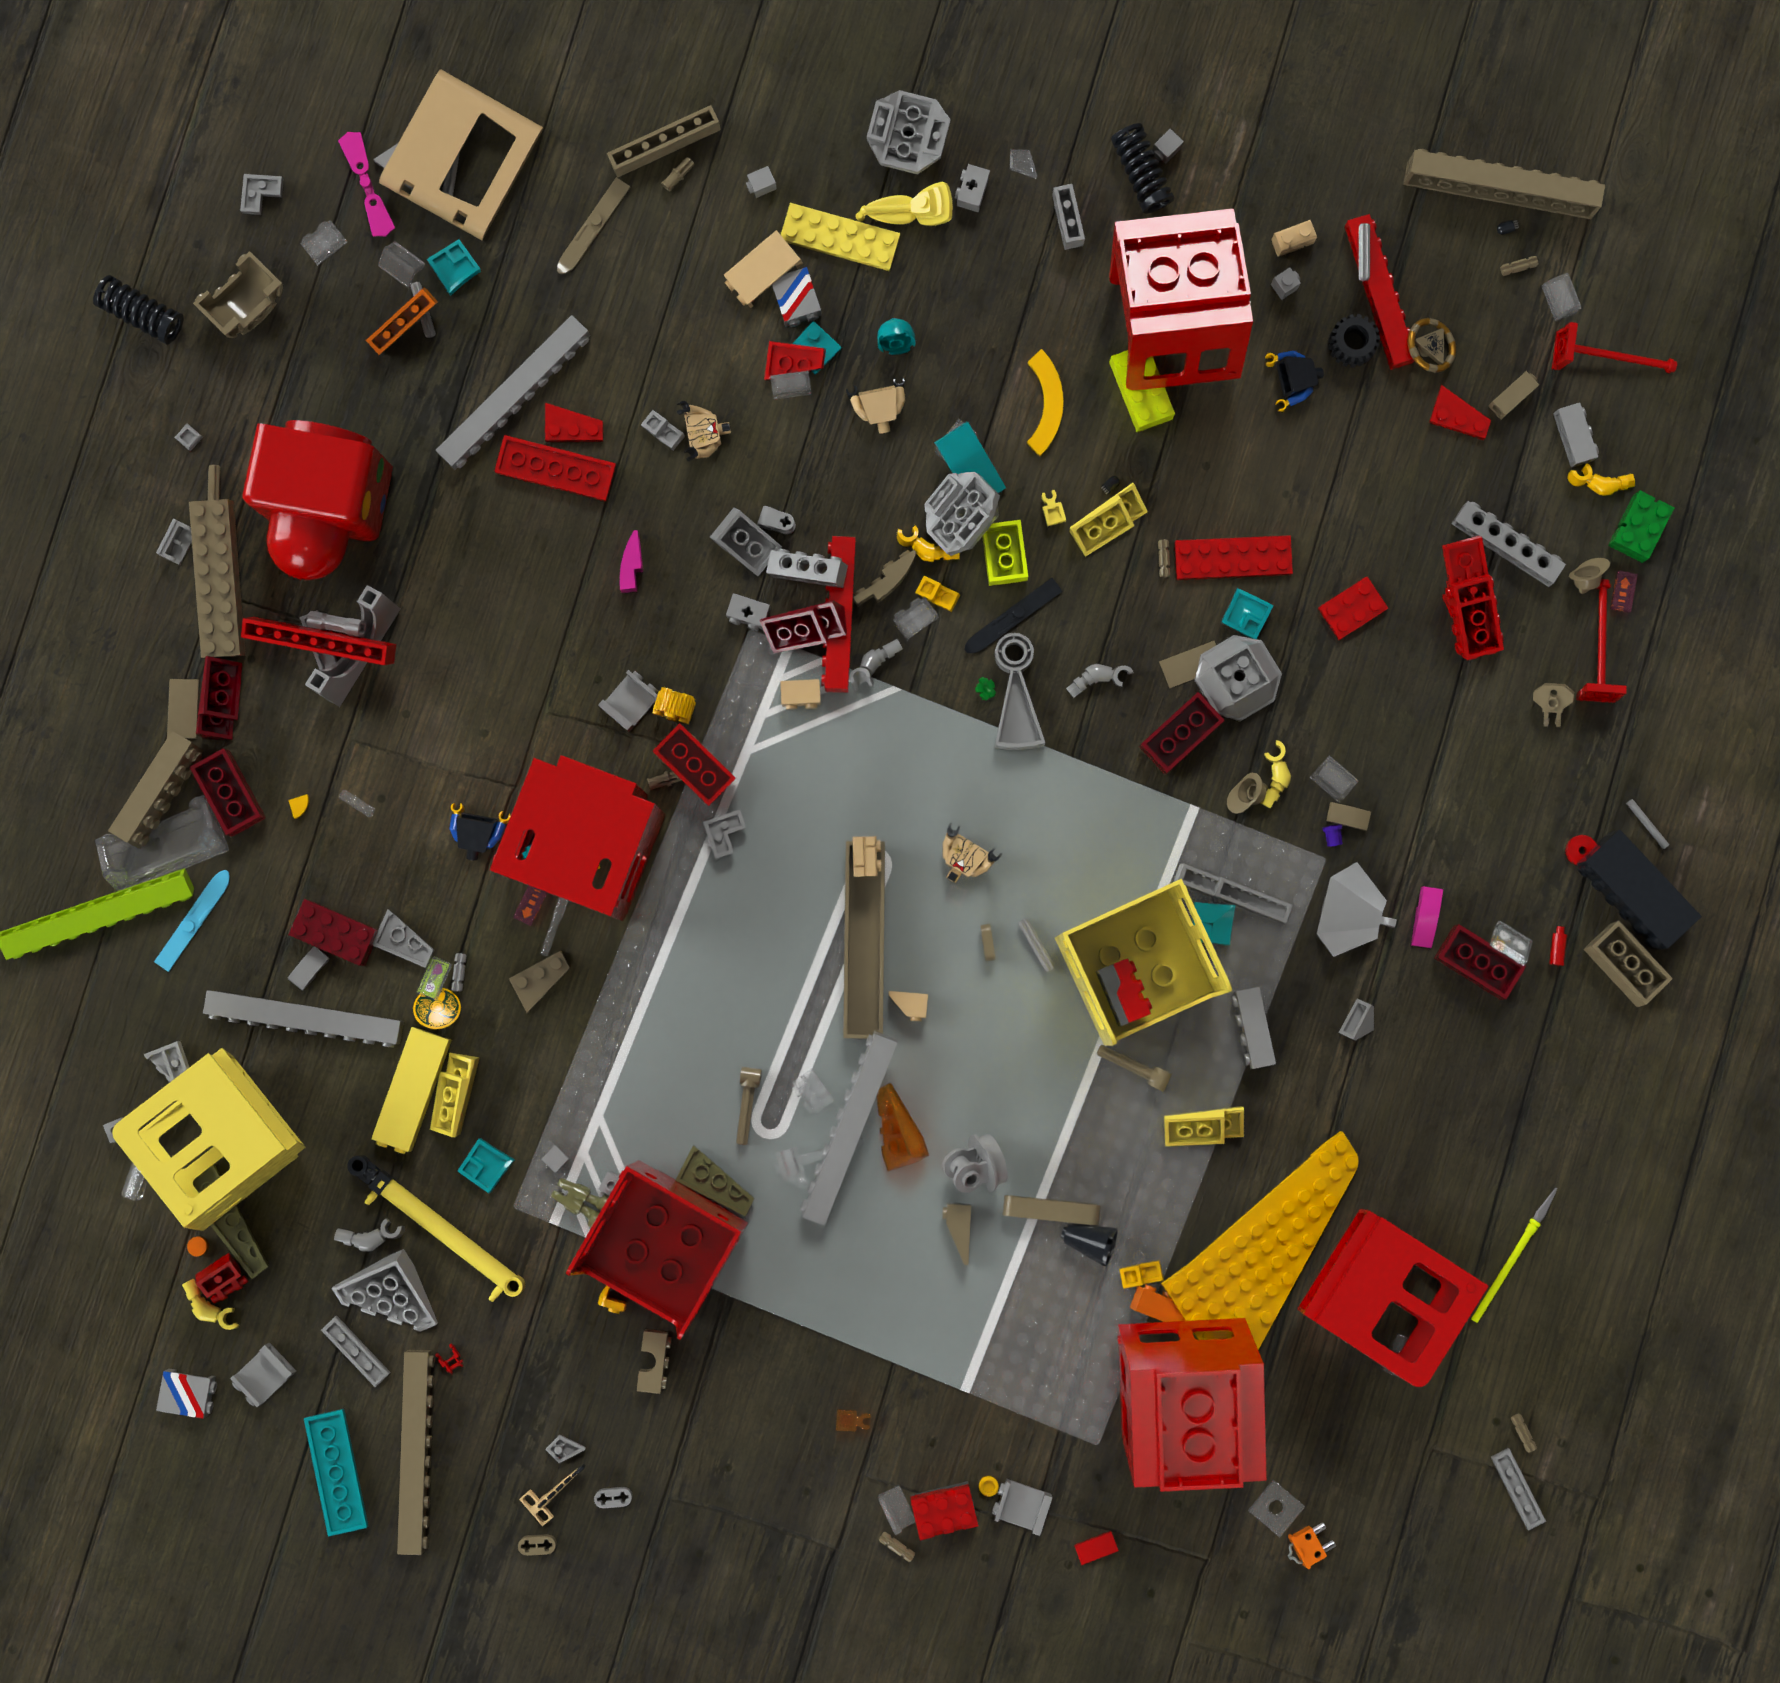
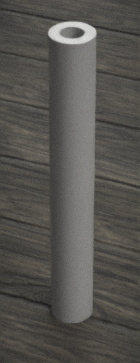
M1633 799L1629 800L1626 804L1662 849L1668 847L1670 844Z

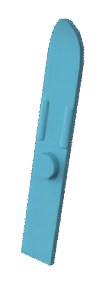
M227 870L220 871L212 878L154 962L169 972L224 894L230 880Z

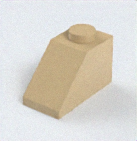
M889 991L888 995L901 1011L910 1017V1021L922 1022V1018H926L928 994Z

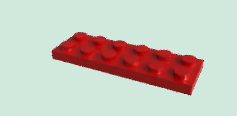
M504 435L494 472L607 502L616 463Z
M1291 535L1174 541L1176 580L1293 574Z

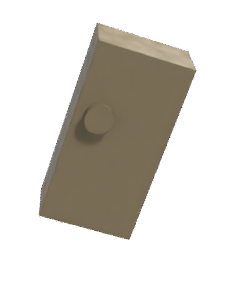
M1620 921L1610 923L1584 948V951L1636 1007L1647 1005L1673 979Z

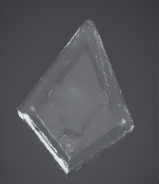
M1010 149V170L1037 179L1030 150Z

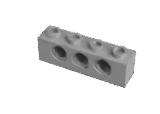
M779 549L778 551L771 550L766 573L773 578L843 588L848 565L842 562V559L839 557L831 556L830 559H827L820 554L807 556V553L796 551V554H792L788 550ZM792 561L791 567L788 568V564ZM810 564L808 570L805 571V567ZM827 566L826 572L822 573L823 569Z

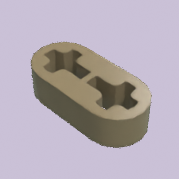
M990 924L980 925L985 961H994L996 959Z
M549 1534L527 1535L519 1541L518 1550L521 1554L527 1556L547 1555L555 1550L557 1541L554 1536ZM546 1539H548L549 1543H552L549 1549H546V1546H539V1544H543ZM526 1540L529 1541V1544H536V1546L530 1547L529 1550H526V1547L522 1545L525 1544Z

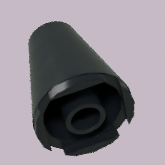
M1069 1224L1068 1227L1064 1226L1061 1238L1064 1239L1063 1243L1100 1265L1107 1267L1111 1259L1109 1255L1115 1247L1118 1231L1114 1227Z

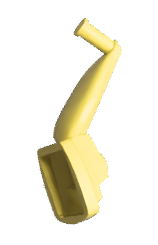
M939 182L926 187L913 199L905 195L884 197L869 203L867 206H862L856 214V219L863 221L865 216L868 215L877 221L890 224H909L916 218L920 224L925 226L944 224L952 219L953 205L951 192L947 183Z

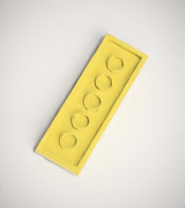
M790 203L781 236L789 244L890 271L900 233Z

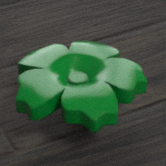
M984 677L978 679L979 683L975 690L976 693H980L982 700L986 701L994 697L996 691L993 689L995 685L992 679L988 680V678Z

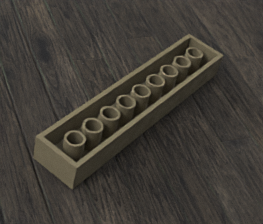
M1426 149L1414 150L1407 162L1403 183L1406 186L1592 219L1602 207L1605 184H1600L1596 180L1583 181L1578 177L1567 178L1557 173L1545 174L1540 170L1528 171L1519 166L1507 167L1502 163L1490 164L1481 159L1468 160L1464 156L1452 157L1443 152L1430 153Z

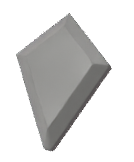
M559 1435L545 1450L558 1463H561L584 1451L586 1447Z

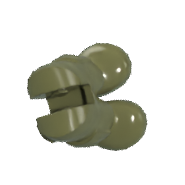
M560 1178L557 1185L565 1191L567 1190L568 1194L565 1195L554 1189L551 1197L564 1205L571 1213L577 1215L581 1212L588 1218V1227L591 1228L600 1212L584 1205V1202L591 1203L601 1211L609 1195L604 1194L602 1197L594 1196L588 1187Z

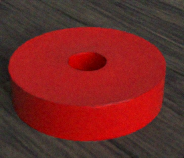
M1575 836L1566 845V856L1572 864L1577 866V863L1597 844L1589 836ZM1580 847L1585 849L1584 854L1579 853Z

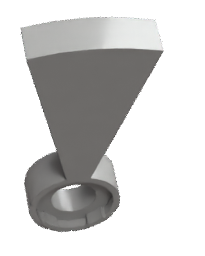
M1009 633L998 641L994 653L995 661L999 668L1004 672L1010 673L994 748L1024 750L1044 746L1045 740L1022 672L1032 662L1034 648L1026 636L1020 633ZM1010 645H1018L1023 650V657L1018 661L1009 660L1005 654L1006 648Z

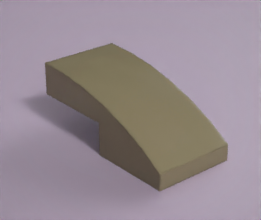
M1330 802L1326 821L1367 831L1371 812Z

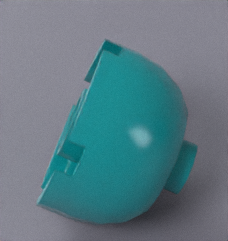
M892 318L886 321L877 332L878 348L883 353L884 350L889 351L891 355L910 351V347L912 345L915 346L913 328L902 319Z

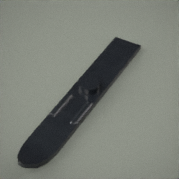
M1053 578L1049 579L975 633L967 641L964 648L965 652L976 653L985 649L1062 592L1061 588Z

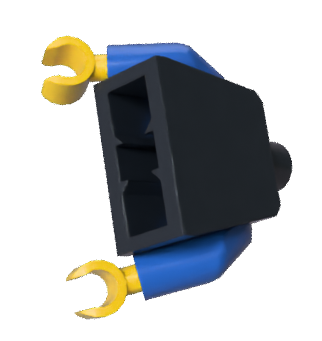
M1296 351L1278 353L1277 356L1273 353H1268L1265 356V359H1273L1272 362L1266 363L1267 367L1277 365L1284 398L1288 397L1287 400L1279 399L1276 404L1283 403L1285 406L1279 409L1278 412L1285 411L1288 405L1293 406L1304 401L1313 392V388L1318 385V379H1322L1324 376L1323 369L1321 367L1315 368L1312 358H1305L1304 355Z
M453 803L451 810L454 814L451 815L449 830L454 840L458 842V848L467 850L466 858L473 861L478 860L479 852H486L488 848L494 847L501 839L506 827L505 824L509 822L511 817L510 813L508 818L504 820L501 818L503 815V811L499 813L500 822H497L498 819L464 813L465 809L462 804H460L459 810H455L456 804Z

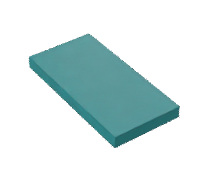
M965 422L934 442L952 473L976 472L997 493L1006 488L968 422Z

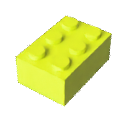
M1021 520L993 523L982 536L989 586L1027 581L1028 570Z

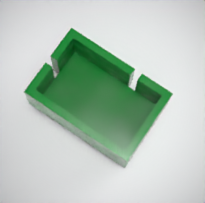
M1639 490L1632 496L1617 526L1618 529L1615 530L1608 546L1641 563L1645 562L1650 558L1675 507L1661 500L1654 502L1655 497Z

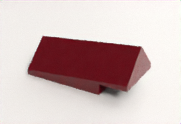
M834 600L760 619L761 626L773 653L824 644L830 638L847 634L845 607Z
M210 656L205 657L196 735L202 739L232 740L233 724L235 720H238L242 663Z

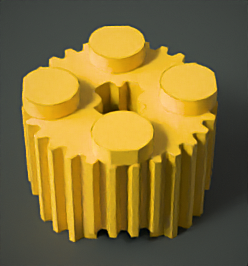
M662 687L661 691L658 692L652 714L661 717L664 715L668 720L689 725L696 702L691 695Z

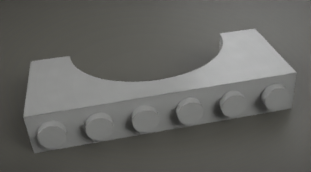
M367 585L357 600L361 608V620H365L367 624L366 633L362 638L381 641L401 608L384 594ZM342 657L327 669L318 670L315 668L305 685L326 700L340 707L367 662Z

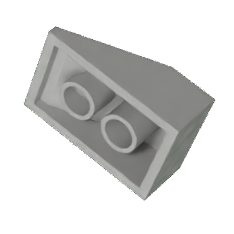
M736 508L729 512L710 536L714 542L756 576H759L768 565L771 550L778 551L782 548L780 544Z

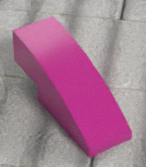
M638 530L633 531L623 554L620 568V591L622 593L637 592L636 572H643L640 534Z
M1425 886L1420 888L1411 946L1432 948L1443 889Z

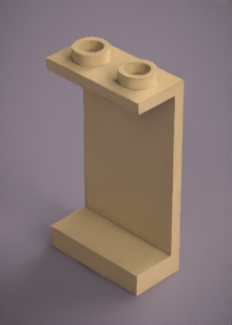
M776 230L724 274L727 279L724 283L731 291L735 289L738 292L737 298L743 306L747 304L751 308L753 307L752 301L792 267L796 266V268H799L803 262Z

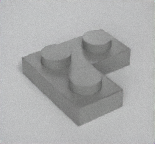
M244 174L241 213L261 215L263 196L282 198L283 177Z
M741 810L703 822L715 859L733 854L734 850L729 834L746 829Z

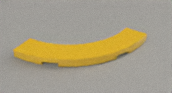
M1042 349L1027 363L1037 375L1043 390V415L1037 430L1027 441V444L1039 457L1052 443L1058 431L1063 413L1061 381L1054 364Z

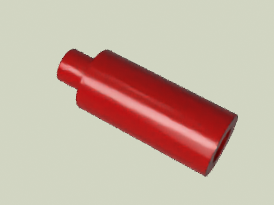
M1557 926L1556 933L1552 935L1550 965L1564 966L1567 935L1564 934L1565 927Z

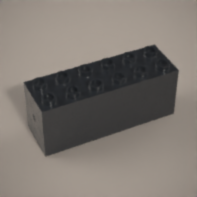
M1620 829L1609 832L1577 863L1578 872L1592 881V887L1598 892L1601 891L1606 896L1604 898L1606 902L1619 910L1618 914L1620 917L1632 924V929L1646 939L1645 943L1651 949H1668L1702 917Z

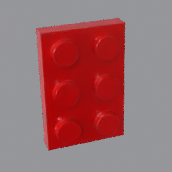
M1368 577L1363 578L1318 607V610L1338 640L1388 609Z

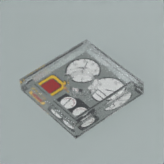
M1498 921L1494 928L1490 946L1524 966L1528 961L1532 940L1503 922Z

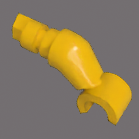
M1588 463L1581 470L1584 476H1579L1574 470H1571L1567 476L1569 483L1572 485L1582 486L1587 483V487L1602 496L1612 495L1618 490L1635 487L1633 474L1619 476L1617 479L1603 477L1598 474L1592 475V468Z
M916 525L912 528L913 536L905 537L902 534V530L898 529L897 541L899 544L905 547L912 546V549L916 551L921 560L934 562V560H940V558H943V560L960 559V553L950 556L940 546H934V544H930L922 537L918 538L919 532Z

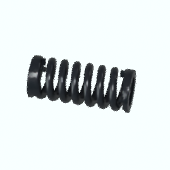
M1136 123L1115 133L1111 137L1114 148H1117V155L1121 157V164L1125 166V173L1129 175V182L1134 184L1133 191L1138 193L1137 200L1141 202L1139 204L1143 213L1149 214L1166 207L1174 201L1175 197L1170 187L1161 188L1150 196H1145L1146 193L1164 186L1167 183V179L1164 177L1156 179L1163 174V170L1161 168L1152 170L1159 164V161L1157 159L1149 160L1155 155L1154 150L1145 151L1151 146L1150 141L1140 142L1146 138L1147 134L1144 132L1143 125ZM1134 145L1130 149L1124 150L1127 146ZM1139 154L1135 156L1133 159H1128L1130 156ZM1140 163H1143L1142 165L1138 166L1137 168L1132 169L1134 165H1138V164H1140ZM1147 171H1150V172L1144 174L1142 177L1136 178L1139 174H1142V173H1145V172H1147ZM1152 181L1151 183L1147 184L1145 187H1140L1143 183Z
M107 275L100 281L93 296V304L104 311L106 310L107 313L114 314L115 317L123 319L128 324L131 323L133 327L140 328L142 332L149 333L151 337L158 338L157 340L164 344L172 343L182 328L183 314L172 308L167 310L165 304L158 305L157 300H149L148 295H140L137 289L131 291L130 285L125 284L122 286L121 280L111 275ZM108 282H110V286L108 287L107 291H104L103 289ZM102 292H106L105 297L101 300ZM178 319L176 326L171 327L173 322ZM171 327L173 330L170 334H168V330Z

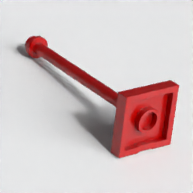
M1570 322L1556 332L1551 367L1553 370H1560L1571 363L1574 358V352L1663 368L1666 373L1675 372L1677 368V361L1671 358L1663 361L1577 345L1575 343L1578 323Z
M1601 579V584L1597 587L1599 589L1597 684L1587 683L1577 692L1576 700L1616 703L1626 694L1627 686L1606 684L1607 589L1611 588V584L1607 579Z

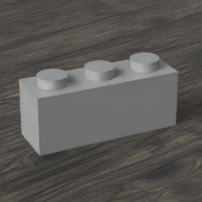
M1073 184L1054 187L1052 197L1064 249L1081 247L1084 245L1085 237Z
M1581 403L1566 406L1554 412L1553 415L1571 468L1592 462L1598 458V446L1593 442L1592 428L1587 424L1586 410L1581 406Z

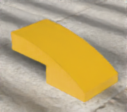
M923 576L915 592L917 595L950 612L953 611L960 597L958 592L942 586L941 583L926 576Z
M1160 1260L1119 1269L1123 1289L1164 1280Z

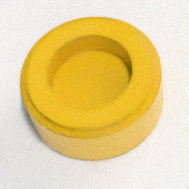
M985 1476L979 1482V1490L984 1496L991 1497L999 1489L997 1480L992 1476Z

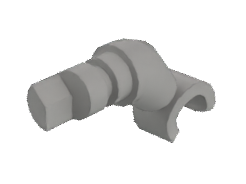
M898 639L882 646L883 649L881 650L879 648L876 650L872 649L863 656L860 668L854 669L849 675L854 692L859 690L858 686L863 682H868L869 686H873L874 683L871 676L875 670L881 666L882 662L886 661L885 658L888 657L890 659L895 656V653L903 650Z
M1096 663L1087 667L1085 672L1082 673V677H1077L1073 680L1074 683L1066 689L1074 698L1084 691L1088 684L1109 682L1112 679L1113 683L1122 687L1123 682L1118 680V673L1121 670L1126 671L1128 675L1134 672L1128 666H1118L1112 670V667Z
M386 1218L383 1220L380 1230L376 1229L369 1233L364 1232L363 1234L357 1233L355 1235L353 1231L338 1228L334 1240L343 1242L344 1245L348 1246L354 1244V1247L359 1248L360 1251L369 1252L385 1242L386 1237L390 1239L400 1238L405 1232V1226H398L397 1230L391 1234L388 1230L391 1222Z

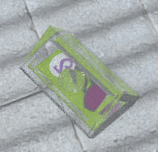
M435 956L432 957L416 993L437 1000L452 964Z

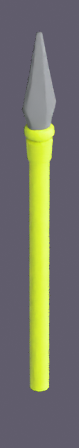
M1557 1188L1553 1190L1539 1207L1533 1219H1530V1223L1527 1225L1523 1236L1472 1316L1471 1320L1474 1322H1479L1531 1236L1537 1231V1227L1541 1226L1540 1222L1544 1219Z

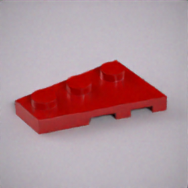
M769 341L764 380L824 368L826 349Z
M1441 385L1429 423L1484 440L1491 420Z
M545 403L546 442H603V421Z

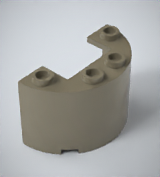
M250 251L240 256L236 263L239 272L231 275L223 287L217 288L213 296L208 291L199 294L193 303L228 338H236L238 333L244 335L259 325L277 304L275 299L277 296L280 297L283 291L282 282Z

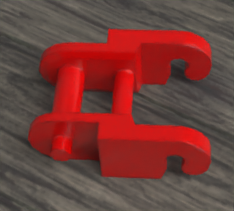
M451 1343L449 1347L453 1349L452 1352L454 1353L451 1358L444 1361L439 1353H436L435 1356L438 1358L441 1366L447 1368V1373L453 1374V1369L459 1365L463 1367V1360L459 1359L460 1354ZM455 1358L457 1362L449 1366L448 1362Z

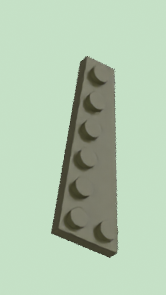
M212 1165L194 1180L193 1185L199 1193L221 1177L216 1165ZM237 1205L210 1225L252 1279L269 1267Z

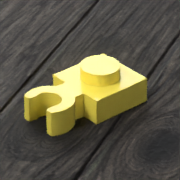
M1055 490L1051 491V499H1047L1045 493H1042L1041 496L1042 501L1047 504V506L1042 507L1047 527L1066 522L1062 503H1055L1057 496Z

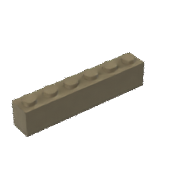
M707 106L608 152L609 161L618 178L720 131L719 120L712 106Z

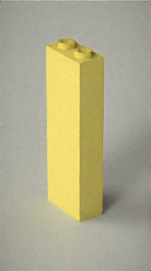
M411 1027L371 1138L376 1141V1145L387 1148V1145L395 1147L394 1151L402 1154L413 1150L435 1089L439 1072H441L449 1050L451 1039L417 1027Z

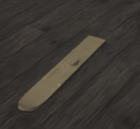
M617 177L561 256L557 265V272L559 274H566L572 271L579 263L631 188L629 185Z

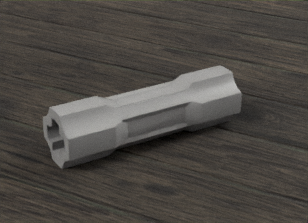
M310 611L306 622L307 626L311 628L326 629L361 637L366 633L367 626L365 620L344 618L317 611Z

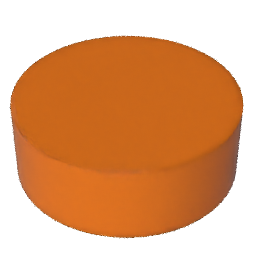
M202 1236L191 1238L187 1244L188 1252L196 1257L204 1255L209 1248L208 1241Z

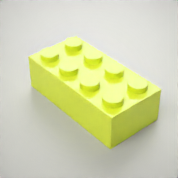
M1128 350L1111 356L1109 363L1136 432L1138 433L1172 420L1175 412L1165 387L1144 390L1127 389ZM1153 356L1146 359L1144 376L1160 375Z

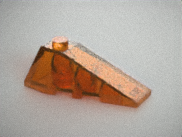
M888 1083L879 1089L877 1105L878 1114L882 1118L880 1134H883L884 1146H881V1151L887 1171H892L917 1163L928 1157L929 1153L924 1137L893 1085Z

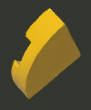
M308 794L289 800L294 819L301 817L309 805Z

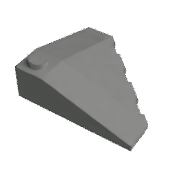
M404 1249L379 1260L332 1287L333 1292L342 1305L348 1307L350 1304L362 1307V1312L374 1316L377 1313L388 1316V1321L402 1325L403 1321L414 1325V1330L421 1332L438 1323L415 1266Z

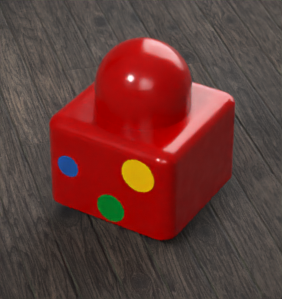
M301 420L287 421L285 428L268 424H257L242 497L246 504L269 521L267 548L275 565L285 574L296 579L315 580L325 577L340 565L345 556L349 538L370 542L379 537L393 466L372 446L370 439L343 428Z

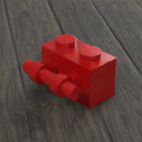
M227 1253L195 1274L196 1285L206 1298L210 1297L214 1304L228 1298L227 1295L233 1291H239L249 1281L245 1275L240 1277L241 1267L230 1253Z

